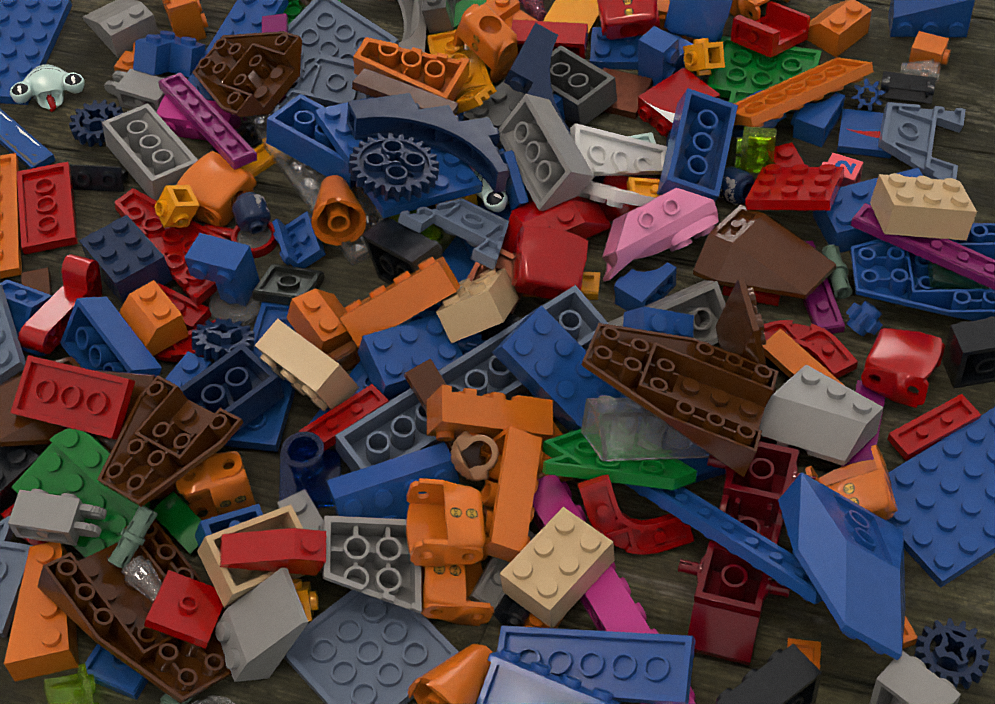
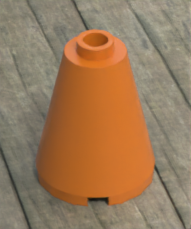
M338 175L328 176L322 181L311 217V225L317 238L326 244L335 246L342 245V242L349 240L350 242L356 241L364 233L367 225L366 213L346 180Z
M471 644L415 679L408 688L409 699L414 696L417 704H476L491 664L487 659L489 654L493 652L485 645Z

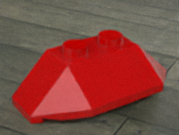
M581 196L572 198L544 211H539L535 202L532 201L512 210L501 248L513 254L516 235L522 226L555 228L587 239L611 228V224L599 204Z

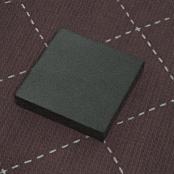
M271 264L252 291L253 300L290 305L292 298L315 288L319 289L324 281V272Z

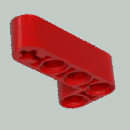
M69 254L65 257L61 268L63 286L22 326L18 336L21 347L45 354L51 353L61 342L76 299L102 296L100 268L96 260L74 254Z

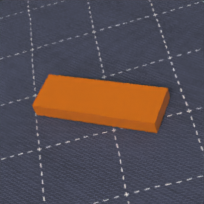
M781 328L766 341V345H762L764 355L789 378L794 376L802 367L808 365L841 383Z

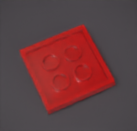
M770 164L762 167L745 199L746 210L830 211L844 179V167H836L833 164H824L820 167H808L806 164L781 167L779 164Z

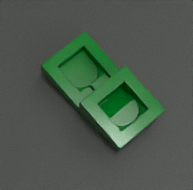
M173 491L153 509L158 513L155 518L192 555L199 548L195 533L201 519Z

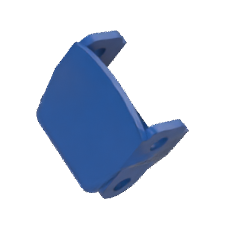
M670 0L664 28L670 33L694 39L708 38L709 42L720 41L733 0Z

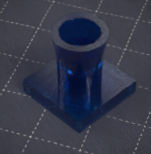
M298 432L288 437L282 445L280 455L279 501L305 489L316 508L334 507L326 480L342 475V458L336 449L324 451L322 439L312 432Z

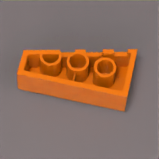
M162 0L175 36L180 38L192 37L196 41L207 38L204 28L208 27L205 14L201 13L202 7L199 0Z
M365 37L353 56L354 73L357 75L366 68L451 101L455 100L469 76L470 59L460 57V60L448 58L447 54L437 53V55L424 53L419 48H401L396 43Z
M433 256L418 264L419 269L411 274L409 271H405L393 279L395 283L386 288L384 285H381L369 293L370 296L362 301L357 299L345 307L346 312L340 317V320L358 348L364 335L395 327L457 292L461 285L443 256L437 260Z
M443 384L427 399V436H436L438 441L455 440V437H458L464 431L469 432L472 436L481 434L494 438L509 426L542 438L541 445H543L545 440L553 436V400L517 395L511 397V400H507L506 395L500 392H491L478 396L477 389L464 388L463 391L452 392V386Z
M509 426L492 438L498 446L499 457L495 466L489 470V478L485 480V485L480 491L482 505H484L485 544L482 548L483 553L507 562H511L530 542V537L528 536L529 525L535 512L534 507H532L533 498L539 485L537 471L543 457V452L541 451L542 438ZM487 443L481 446V456L486 457V463L489 462L492 456L491 447Z
M48 542L29 547L4 661L5 667L15 682L79 667L76 623L37 587L43 565L68 554L61 543Z

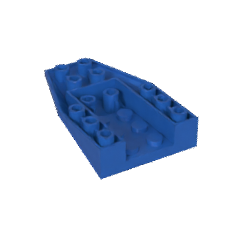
M973 223L967 241L949 239L995 260V223ZM881 239L851 246L850 248L855 293L857 295L970 321L995 316L994 289Z
M801 472L778 500L794 556L798 559L843 634L850 639L857 638L867 643L873 651L880 655L885 653L898 660L902 656L905 621L904 531Z

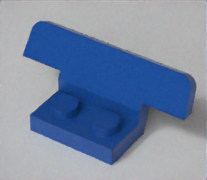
M7 279L0 284L3 286L15 329L19 336L22 326L52 295ZM21 347L22 350L37 356L47 355L42 352Z

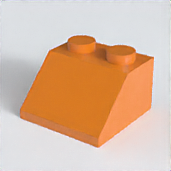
M845 0L831 5L810 21L807 40L832 56L838 57L868 33L872 9L856 0Z
M155 280L130 293L119 311L152 356L189 336L182 314Z
M315 288L292 298L287 320L299 335L322 352L328 354L353 340L340 320V317L346 310L334 294Z

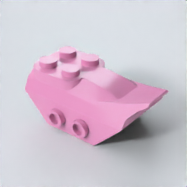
M674 188L663 195L655 197L656 199L645 205L638 206L614 219L602 255L606 262V272L603 281L611 280L632 260L652 256L667 249L673 252L693 242L691 237L697 239L708 235L716 227L715 224L719 222L714 200Z

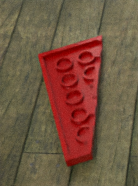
M132 188L114 202L116 211L121 217L128 215L164 255L171 276L198 307L218 289L213 281L200 280L191 276L184 257L199 233L222 239L226 238L191 220L188 227L164 228L159 216L155 212L154 207L157 201Z

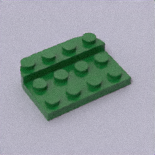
M68 428L55 434L50 439L52 443L13 484L12 488L17 493L19 490L31 491L32 489H41L49 494L60 496L63 493H69L80 498L83 504L100 506L106 509L107 515L104 520L88 518L84 520L85 523H91L101 528L100 537L79 536L77 545H72L86 558L119 542L122 537L120 534L122 529L129 525L139 506L102 485L97 480L111 452L99 442L97 437L80 430ZM149 501L147 504H145L144 506H146V507L149 508V507H150V501Z

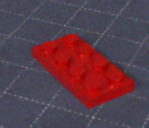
M69 162L17 171L21 247L24 255L78 244Z
M28 355L10 413L117 440L136 381Z

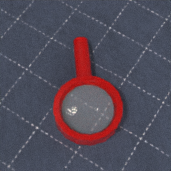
M271 221L262 232L257 234L242 231L237 225L234 229L209 224L204 225L207 229L224 238L250 245L253 258L266 256L277 245L273 235L275 229Z

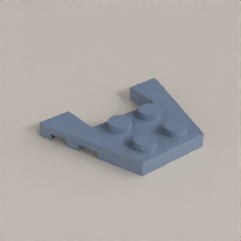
M319 54L301 75V80L298 84L287 92L283 102L280 105L277 104L273 113L299 94L327 106L360 100L370 96L352 89V81L358 76L354 73V62Z
M888 102L884 108L878 147L914 169L919 168L922 174L931 179H956L958 165L933 158L931 155L936 125L959 133L964 126L966 109L956 108L954 111H946L941 106H935L933 109H921L920 105Z
M460 198L438 203L436 209L420 207L413 214H410L408 210L402 211L398 223L418 233L435 224L443 228L445 233L457 235L467 240L469 245L476 247L473 249L471 259L493 270L498 260L509 221Z

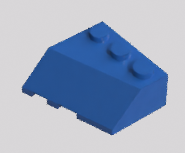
M891 0L888 14L890 37H916L919 31L941 37H967L975 0Z

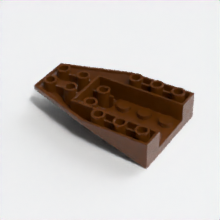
M598 323L581 364L662 423L741 476H745L757 452L762 433L759 427L765 407L774 390L779 371L691 337Z
M155 519L144 537L145 542L143 546L139 545L126 570L108 561V558L119 542L79 561L76 560L72 553H68L43 565L37 587L97 644L180 704L232 675L230 669L226 666L225 654L220 641L216 638L215 628L205 649L144 626L146 617L168 570L204 583Z

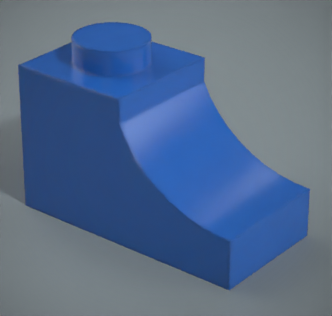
M835 92L833 96L825 101L805 103L800 111L796 110L791 120V125L794 126L793 138L822 147L842 116L845 95Z
M667 262L662 267L652 271L640 272L631 269L625 276H621L614 285L615 304L626 311H630L664 298L676 286L677 267Z

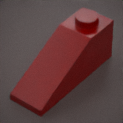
M288 528L222 534L220 567L267 572H276L280 568H287L290 574L316 576L326 563V531Z

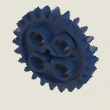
M389 133L388 138L378 134L377 140L368 137L367 143L360 141L359 147H353V153L350 154L348 172L351 173V180L356 181L357 188L364 187L365 194L373 191L374 198L384 195L385 201H388L390 197H394L396 202L400 201V197L411 201V195L421 198V192L428 194L430 187H435V182L438 181L439 161H436V154H431L430 147L423 148L422 141L416 144L413 143L414 137L404 140L403 134H400L398 138H394L391 133Z

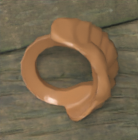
M464 431L457 437L450 451L451 462L454 464L455 470L465 477L466 480L471 481L487 480L489 478V470L495 466L499 457L498 446L492 438L481 434L472 436L467 431ZM483 441L487 443L492 451L489 462L485 465L469 468L462 452L468 449L474 442Z

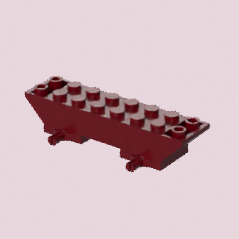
M760 440L757 452L744 477L709 454L707 466L726 469V481L719 509L779 546L784 520L778 500L800 474L797 473L801 449L779 446L775 443ZM807 475L816 480V476ZM711 539V541L709 540L706 554L700 563L681 558L678 566V572L697 576V588L687 636H693L696 640L694 652L750 665L768 594L771 593L788 598L790 589L772 580V577L761 570L755 569L750 563L730 553L725 547Z

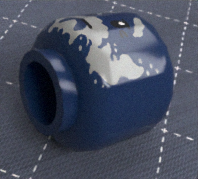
M726 167L719 198L734 205L745 203V199L754 184L753 176L749 172L737 167Z
M246 192L236 198L232 206V212L239 229L251 234L262 232L271 221V213L264 197L254 192Z

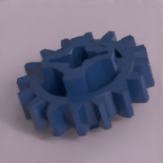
M105 99L100 104L93 100L90 106L84 103L83 109H75L77 115L70 116L72 121L69 123L71 132L75 140L79 139L81 145L88 142L89 147H92L95 143H98L100 147L103 146L105 137L102 122L123 113L121 106L117 107L114 101L108 105Z
M216 318L213 323L206 320L205 326L198 324L197 330L192 331V350H195L196 356L204 355L205 361L212 358L216 362L241 343L251 351H254L255 333L250 331L249 325L242 327V321L232 323L231 318L227 320Z
M948 618L946 625L943 626L936 620L932 629L925 626L922 636H918L914 657L920 659L927 669L936 676L950 681L955 688L961 683L967 690L970 688L972 681L979 683L983 675L982 673L987 671L989 665L987 661L990 656V651L984 649L987 641L985 638H976L978 629L966 630V622L964 621L959 626H954L952 618ZM936 642V647L933 652H930L931 644ZM970 657H973L974 663L971 667H968Z

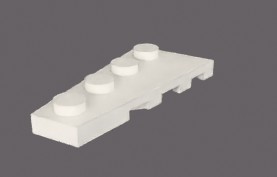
M577 123L570 127V135L594 176L661 175L667 146Z
M591 181L579 195L585 198L590 196V200L606 203V205L623 208V203L643 206L656 199L655 197L639 195V193L618 189V187Z

